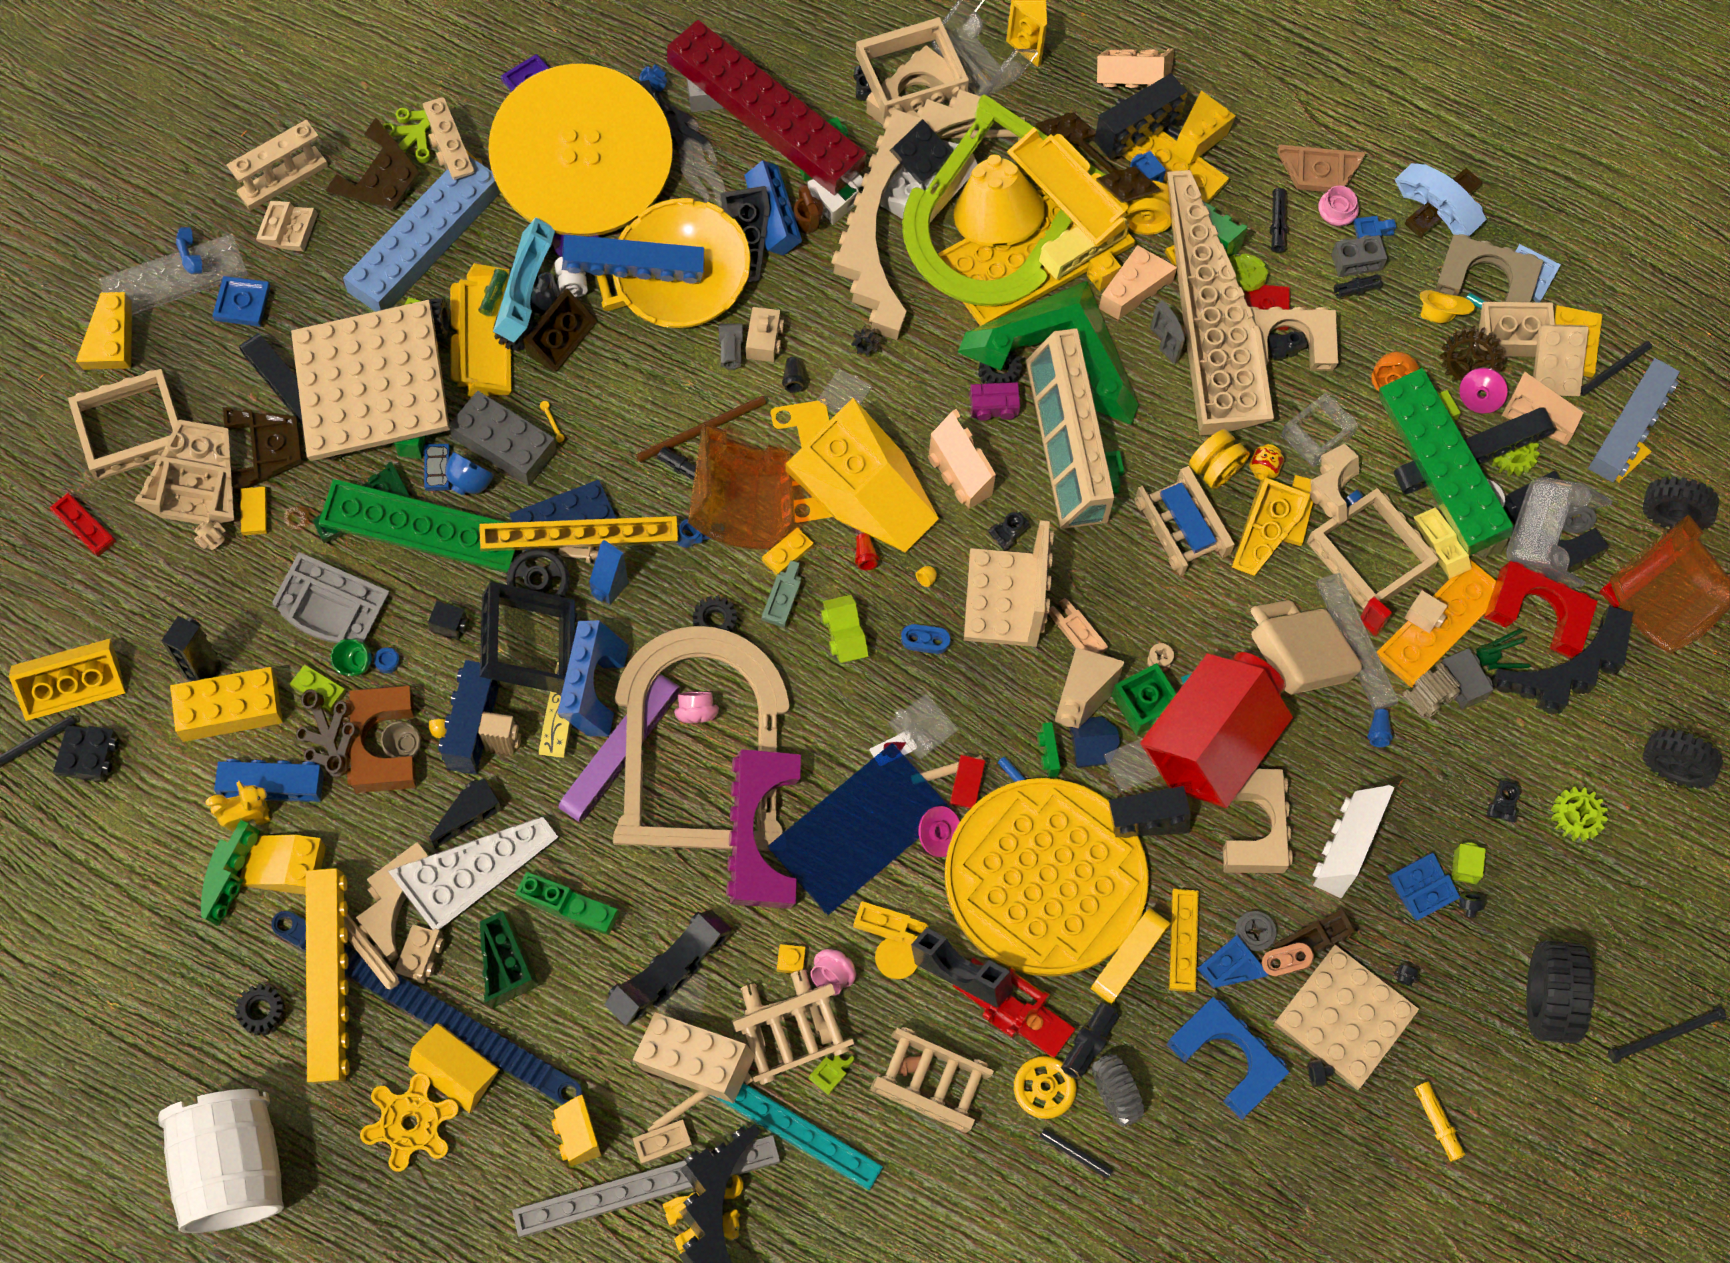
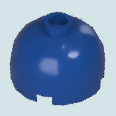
M455 452L450 455L445 466L446 478L453 484L451 489L463 496L466 492L470 494L483 492L491 484L494 477L493 473Z

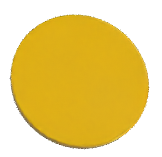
M886 938L877 947L875 962L879 971L886 977L896 980L904 979L912 975L917 969L918 965L914 962L910 945Z

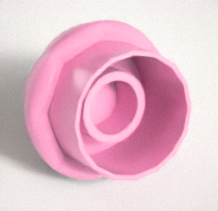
M1345 186L1332 187L1319 200L1318 208L1322 219L1333 226L1348 225L1355 220L1359 213V205L1355 193Z
M686 692L678 694L679 708H676L674 711L679 721L692 724L711 721L717 716L719 707L713 704V694L711 692Z
M824 949L816 954L811 978L817 988L831 983L836 993L832 996H835L843 988L849 987L854 983L856 970L852 960L846 957L844 953L838 950Z

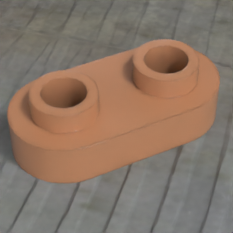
M1292 944L1267 952L1262 959V967L1271 976L1278 977L1309 968L1314 961V953L1306 944ZM1304 952L1306 955L1305 960L1298 961V953ZM1275 959H1279L1281 962L1279 968L1272 966V962Z

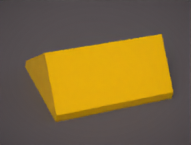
M1011 0L1006 42L1039 67L1041 65L1047 28L1046 0Z
M436 1023L412 1047L408 1066L417 1074L423 1073L427 1075L430 1084L469 1113H472L500 1070L440 1023Z

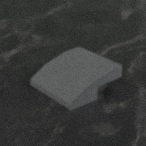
M1162 300L1155 307L1150 329L1161 339L1159 350L1175 365L1178 363L1185 339L1177 317Z

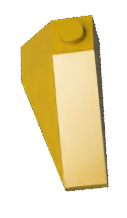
M1266 477L1262 479L1252 502L1231 568L1255 576L1295 524L1302 518L1310 494Z

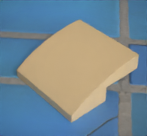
M270 201L256 240L269 246L304 252L318 213L314 208L294 207L290 202Z

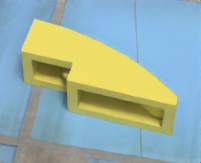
M1436 507L1414 517L1427 545L1435 550L1439 558L1438 563L1449 579L1472 569L1469 555L1460 545L1456 533Z

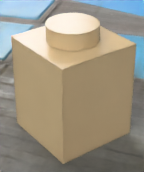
M1421 591L1406 614L1405 619L1430 633L1434 626L1439 628L1445 620L1446 615L1443 612L1447 605Z

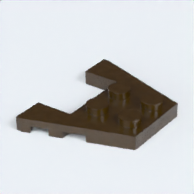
M375 118L364 133L368 139L382 147L372 164L356 186L336 174L325 191L330 195H338L346 199L357 200L395 211L419 177L420 172L381 122Z
M222 407L225 428L233 430L250 427L254 466L231 470L232 494L302 463L299 426L296 416L267 412L266 414L253 413L252 410L243 409V411L232 410L231 407Z

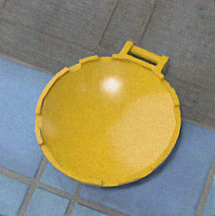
M692 198L671 199L657 203L639 213L638 218L625 227L619 239L704 247L701 282L689 284L680 280L666 282L657 278L643 280L634 276L620 278L613 275L618 296L612 297L606 274L594 275L597 276L603 299L601 304L604 311L628 306L636 315L655 325L669 328L693 327L718 317L737 300L748 279L750 250L742 228L722 208L710 202L694 201Z

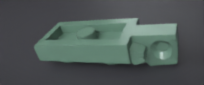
M790 560L786 573L781 571L780 574H777L762 614V621L785 628L801 585V577L797 576L800 563Z

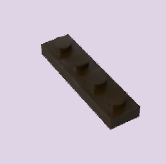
M1467 168L1453 178L1469 195L1481 187L1483 182ZM1427 202L1406 219L1405 225L1422 238L1443 219L1437 214L1438 209Z

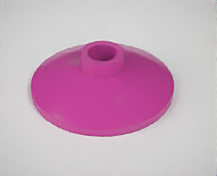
M1478 368L1470 371L1460 384L1462 402L1467 408L1477 413L1485 414L1496 411L1504 404L1508 393L1507 384L1502 375L1489 368ZM1484 390L1487 395L1482 397L1478 394V391Z
M944 806L933 807L923 815L920 821V842L923 848L935 857L947 856L952 836L960 823L959 818L951 809Z

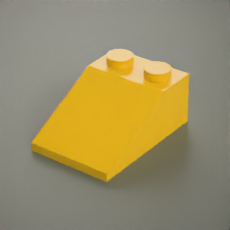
M300 835L258 836L256 844L251 848L242 867L240 879L243 882L241 886L306 895V871L321 870L326 847L321 838Z

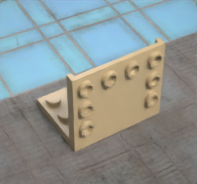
M1050 521L1039 522L1033 554L970 548L964 641L1037 647L1039 634L1044 633L1050 607V599L1045 598L1046 590L1050 591L1051 576H1047V568L1052 566L1051 546L1053 545L1054 531L1049 530Z

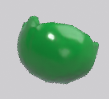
M356 639L341 640L333 647L330 655L331 665L337 673L346 676L362 675L369 669L372 661L370 648L364 642Z

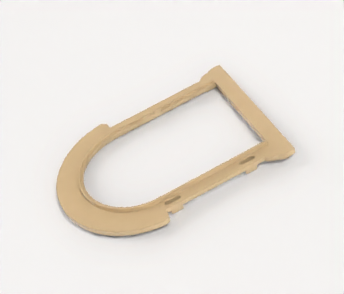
M693 626L680 628L664 633L648 642L627 664L618 683L615 696L617 705L627 707L624 814L619 819L614 831V845L732 850V846H729V833L733 830L641 826L643 763H641L643 750H641V745L644 742L645 700L654 679L666 667L677 661L693 657H705L722 661L735 668L745 677L755 693L758 704V751L777 752V714H785L789 709L787 691L778 670L771 660L747 639L727 630L713 627ZM768 716L771 717V731L767 730ZM776 788L764 795L758 804L757 831H753L758 851L784 852L786 848V838L782 833L781 825L776 821ZM767 798H770V813L766 812Z

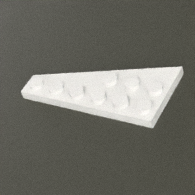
M539 817L388 870V872L434 931L435 928L441 929L552 843L558 836L544 817Z

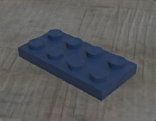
M599 479L509 514L512 523L616 519Z

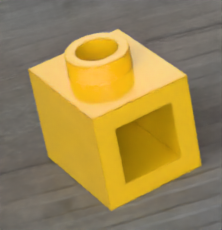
M1107 250L1089 260L1086 275L1096 288L1101 291L1108 287L1121 269V265L1111 252Z

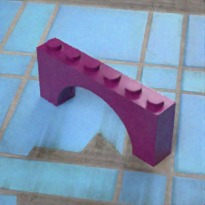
M741 749L737 757H733L732 772H736V780L731 785V796L735 797L734 806H731L730 821H734L733 831L729 833V846H732V856H729L727 864L728 871H731V881L727 882L726 895L730 897V904L791 909L795 905L796 878H790L776 872L764 861L755 843L753 821L756 808L764 795L781 786L795 785L800 780V754Z

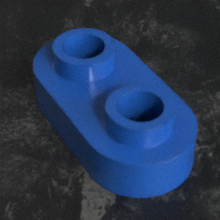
M911 624L903 629L901 642L908 650L941 654L949 648L950 635L943 628ZM916 637L917 641L911 642L909 638ZM939 640L942 644L935 645L933 641Z

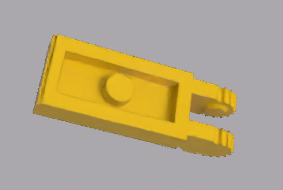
M863 901L859 906L853 928L901 943L904 942L910 946L918 936L907 933V927L919 933H922L926 927L929 928L927 924L912 919L908 915Z

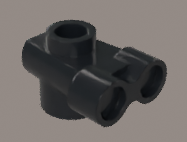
M856 66L853 78L856 80V99L866 101L872 91L861 66ZM872 67L879 81L881 70L879 68Z
M1293 331L1283 335L1274 333L1268 335L1267 338L1268 347L1271 349L1274 360L1283 359L1286 356L1294 357L1301 349L1307 347L1302 331Z
M1011 512L1005 517L1003 523L993 525L988 529V532L1000 547L1007 551L1014 545L1013 541L1030 524L1020 512Z
M1500 780L1493 804H1489L1486 816L1516 823L1519 812L1516 810V801L1520 796L1518 784ZM1502 791H1506L1508 793V800H1506L1503 797Z

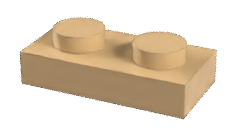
M683 1120L632 1138L641 1165L692 1147Z

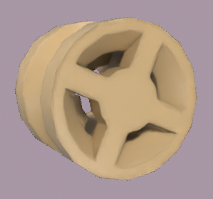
M1164 643L1154 645L1147 659L1148 666L1150 667L1157 663L1162 672H1166L1174 658L1172 648Z

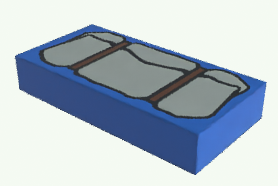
M449 444L425 445V491L450 490V482L445 475V466L450 457Z

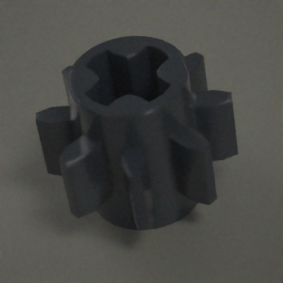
M863 326L861 333L857 330L854 332L853 336L856 339L852 341L851 345L856 346L857 354L860 352L866 353V356L869 357L871 349L875 352L878 351L879 346L876 343L880 342L881 337L876 335L875 328L871 330Z

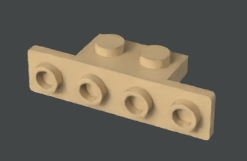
M441 97L423 103V108L432 131L428 136L432 147H437L439 151L436 153L439 165H444L445 169L449 170L453 180L473 174L474 169L445 98Z

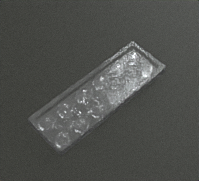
M229 234L188 248L190 255L201 256V274L188 273L183 267L180 253L176 252L99 278L98 280L103 293L125 292L132 300L133 315L221 285L223 276L241 278L247 276L248 273L234 236Z

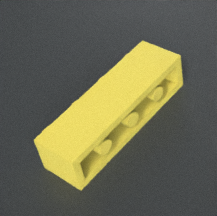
M1123 218L1127 228L1098 247L1078 227L1066 230L1056 240L1048 241L1043 245L1039 261L1057 280L1126 237L1130 223Z

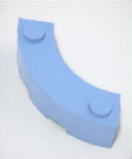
M1411 163L1395 178L1404 198L1416 200L1424 205L1428 202L1438 209L1437 214L1447 224L1452 234L1470 236L1487 220L1482 212L1481 205L1475 202L1464 188L1446 174L1426 164Z

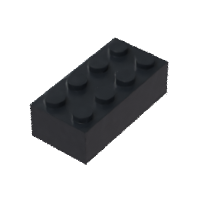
M1172 73L1168 74L1100 114L1094 142L1110 160L1116 156L1124 155L1131 147L1141 145L1148 137L1158 135L1165 127L1170 124L1174 125L1181 120L1187 90Z

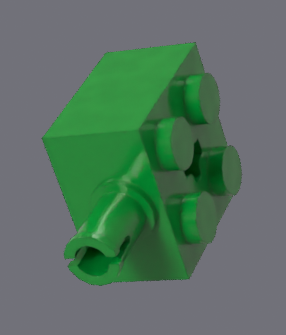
M1156 663L1115 684L1111 696L1135 735L1138 736L1153 726L1174 698L1176 692Z

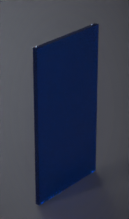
M892 742L770 843L768 848L792 876L796 878L798 883L823 910V913L829 916L919 839V824L923 815L929 809L937 806H944L949 809L951 807Z

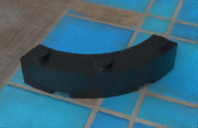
M712 909L702 913L697 912L690 919L689 927L665 953L654 957L649 966L641 973L622 984H616L609 991L608 995L610 997L604 1006L625 1026L643 1018L650 1006L659 1007L682 988L703 967L700 964L701 960L709 952L714 954L733 931Z

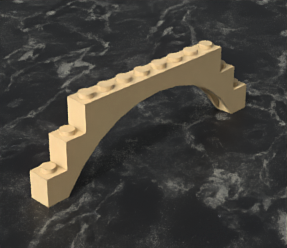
M959 89L957 97L952 96L949 106L927 99L924 107H919L916 116L894 109L892 116L886 117L883 129L886 130L884 136H879L876 148L879 150L877 155L872 154L868 166L871 168L869 174L865 173L861 183V186L864 187L863 192L857 193L854 205L857 206L855 213L850 212L846 223V225H849L848 231L842 232L839 241L842 247L840 252L835 251L831 264L835 265L834 274L854 280L850 293H853L852 302L873 309L869 322H872L871 330L876 329L875 333L897 340L906 315V309L888 284L879 261L875 238L876 216L880 201L890 181L903 166L889 150L922 119L940 139L970 129L976 120L975 112L981 96Z

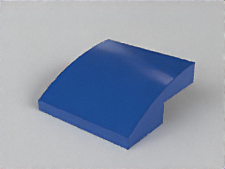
M1428 853L1387 875L1398 896L1415 920H1419L1460 898L1450 876L1444 875L1434 853Z

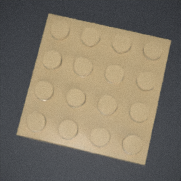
M1334 945L1273 1025L1315 1058L1321 1060L1324 1065L1332 1066L1333 1072L1356 1090H1359L1419 1009L1338 946Z

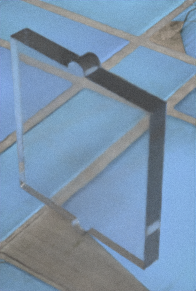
M838 369L818 398V401L831 407L834 412H839L852 398L861 405L872 389V385L858 379L857 375L852 376Z
M1143 738L1104 754L1110 768L1109 774L1114 777L1120 792L1160 775L1140 744Z
M694 974L674 995L660 1005L659 1014L677 1017L678 1020L684 1018L701 1021L708 976Z

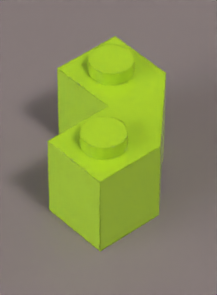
M852 595L823 601L824 610L820 612L823 624H827L832 640L829 641L832 656L836 655L840 663L869 657L865 634L860 627L856 602Z

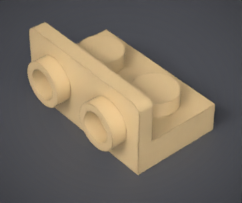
M412 925L394 973L403 978L425 984L427 977L431 978L435 969L433 961L436 953L440 954L444 946L445 939L441 931L436 928L433 931Z

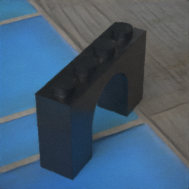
M1555 471L1507 494L1503 506L1507 516L1516 525L1517 532L1526 539L1531 552L1539 558L1545 572L1551 575L1554 581L1601 558L1609 548L1596 528L1571 540L1553 538L1542 529L1538 520V512L1562 500L1568 490Z

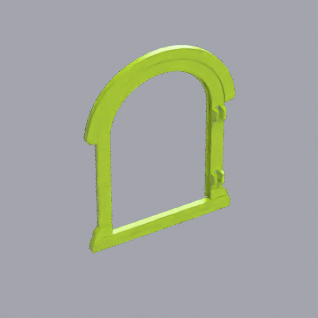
M983 94L977 103L975 122L925 191L918 187L911 190L903 212L902 228L906 249L912 262L931 285L949 297L968 304L998 306L1009 304L1028 296L1045 282L1047 274L1040 268L1042 264L1039 261L1041 248L1046 242L1059 238L1072 221L1060 209L1051 223V228L1049 231H1045V237L1039 240L1022 266L1014 273L1001 279L986 281L966 277L954 271L939 257L930 237L929 225L932 211L994 121L1020 138L1024 137L1034 128ZM976 128L979 129L975 137L971 138L970 136ZM1037 129L1039 136L1042 140H1045L1048 136ZM1090 164L1088 173L1091 176L1095 173L1101 176L1106 175ZM936 184H939V187L935 191V194H931V191L934 188V186Z

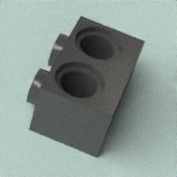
M1366 235L1352 240L1342 239L1335 243L1331 253L1338 277L1381 271L1387 260L1380 235Z

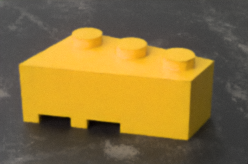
M1201 90L1172 152L1190 165L1227 136L1236 115Z

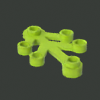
M399 108L396 111V118L399 123L404 124L409 122V120L422 121L417 125L395 127L391 123H384V128L391 129L388 132L391 137L407 135L398 144L403 152L417 140L416 158L420 163L428 162L430 154L427 149L425 131L430 127V123L425 110L409 112L406 108ZM422 153L426 154V156L421 157L419 155Z

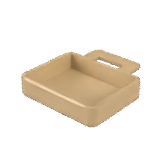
M1290 600L1251 608V613L1258 623V626L1251 633L1252 638L1268 664L1284 680V690L1289 694H1297L1351 681L1361 671V662L1327 610L1317 609L1300 613L1296 605Z

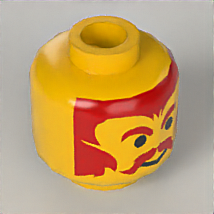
M1266 444L1255 450L1249 467L1254 476L1259 480L1265 477L1274 479L1279 475L1284 463V457L1278 447Z

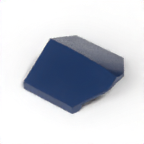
M1101 716L1088 718L1079 728L1069 727L1076 768L1110 764L1120 743L1118 730L1115 726Z

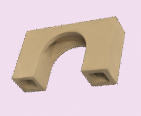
M925 46L920 51H916L906 64H902L891 78L885 79L881 88L888 101L898 98L901 91L909 86L925 85L932 88L954 81L945 59L928 46ZM871 92L866 100V113L884 126L886 118H883L875 97ZM913 110L905 112L913 116L917 115V112Z
M1250 307L1256 326L1258 325L1261 332L1266 366L1268 364V334L1278 327L1289 326L1300 332L1302 331L1308 341L1310 371H1333L1338 364L1336 310H1329L1326 307H1319L1315 310H1305L1304 307H1295L1291 310H1282L1281 307L1259 310L1258 307Z
M1255 769L1233 799V801H1250L1260 805L1270 817L1271 832L1265 838L1257 841H1226L1223 847L1225 873H1285L1288 866L1292 864V851L1288 850L1287 843L1291 838L1290 826H1286V817L1289 816V803L1285 802L1284 795L1288 790L1287 778H1283V769Z

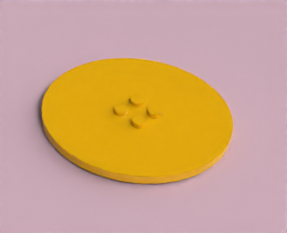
M567 64L549 68L531 76L507 96L492 123L489 136V159L494 180L501 194L523 218L532 222L536 217L552 226L553 230H555L554 233L596 236L627 226L638 218L639 213L655 203L669 177L672 163V139L662 109L650 93L639 83L607 67L592 64Z
M1036 778L1017 781L994 790L978 801L965 814L958 824L948 847L945 861V888L951 911L959 927L973 945L986 956L1009 969L1013 968L1021 973L1036 976H1063L1094 967L1109 958L1120 948L1142 915L1148 893V867L1138 836L1130 838L1115 837L1109 812V801L1106 798L1073 782L1060 779Z

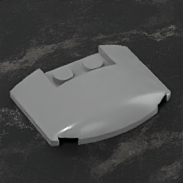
M298 552L272 603L289 623L315 638L333 643H338L343 639H356L365 642L389 591Z

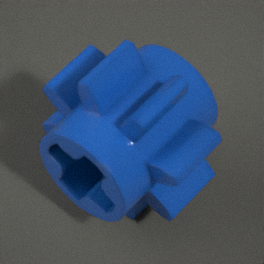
M656 64L652 68L646 66L639 76L640 81H650L652 93L654 90L660 92L667 83V78L664 76L666 72Z

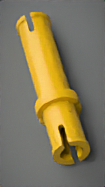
M1425 1082L1414 1088L1434 1127L1435 1137L1437 1141L1440 1140L1449 1161L1452 1162L1465 1156L1466 1154L1455 1135L1457 1131L1455 1127H1451L1433 1092L1430 1082Z

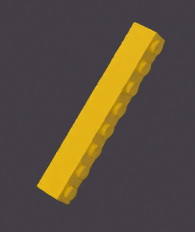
M677 516L480 524L479 526L481 551L598 547L603 540L613 546L671 544L678 541Z
M337 868L306 871L307 1082L313 1084L346 1082V1075L349 1074V1061L346 1059L345 1051L349 1047V1035L345 1032V1022H348L349 1010L345 1006V995H348L349 990L348 981L345 979V969L348 968V956L344 953V943L348 941V931L344 927V917L348 913L347 902L344 901V891L347 890V878Z

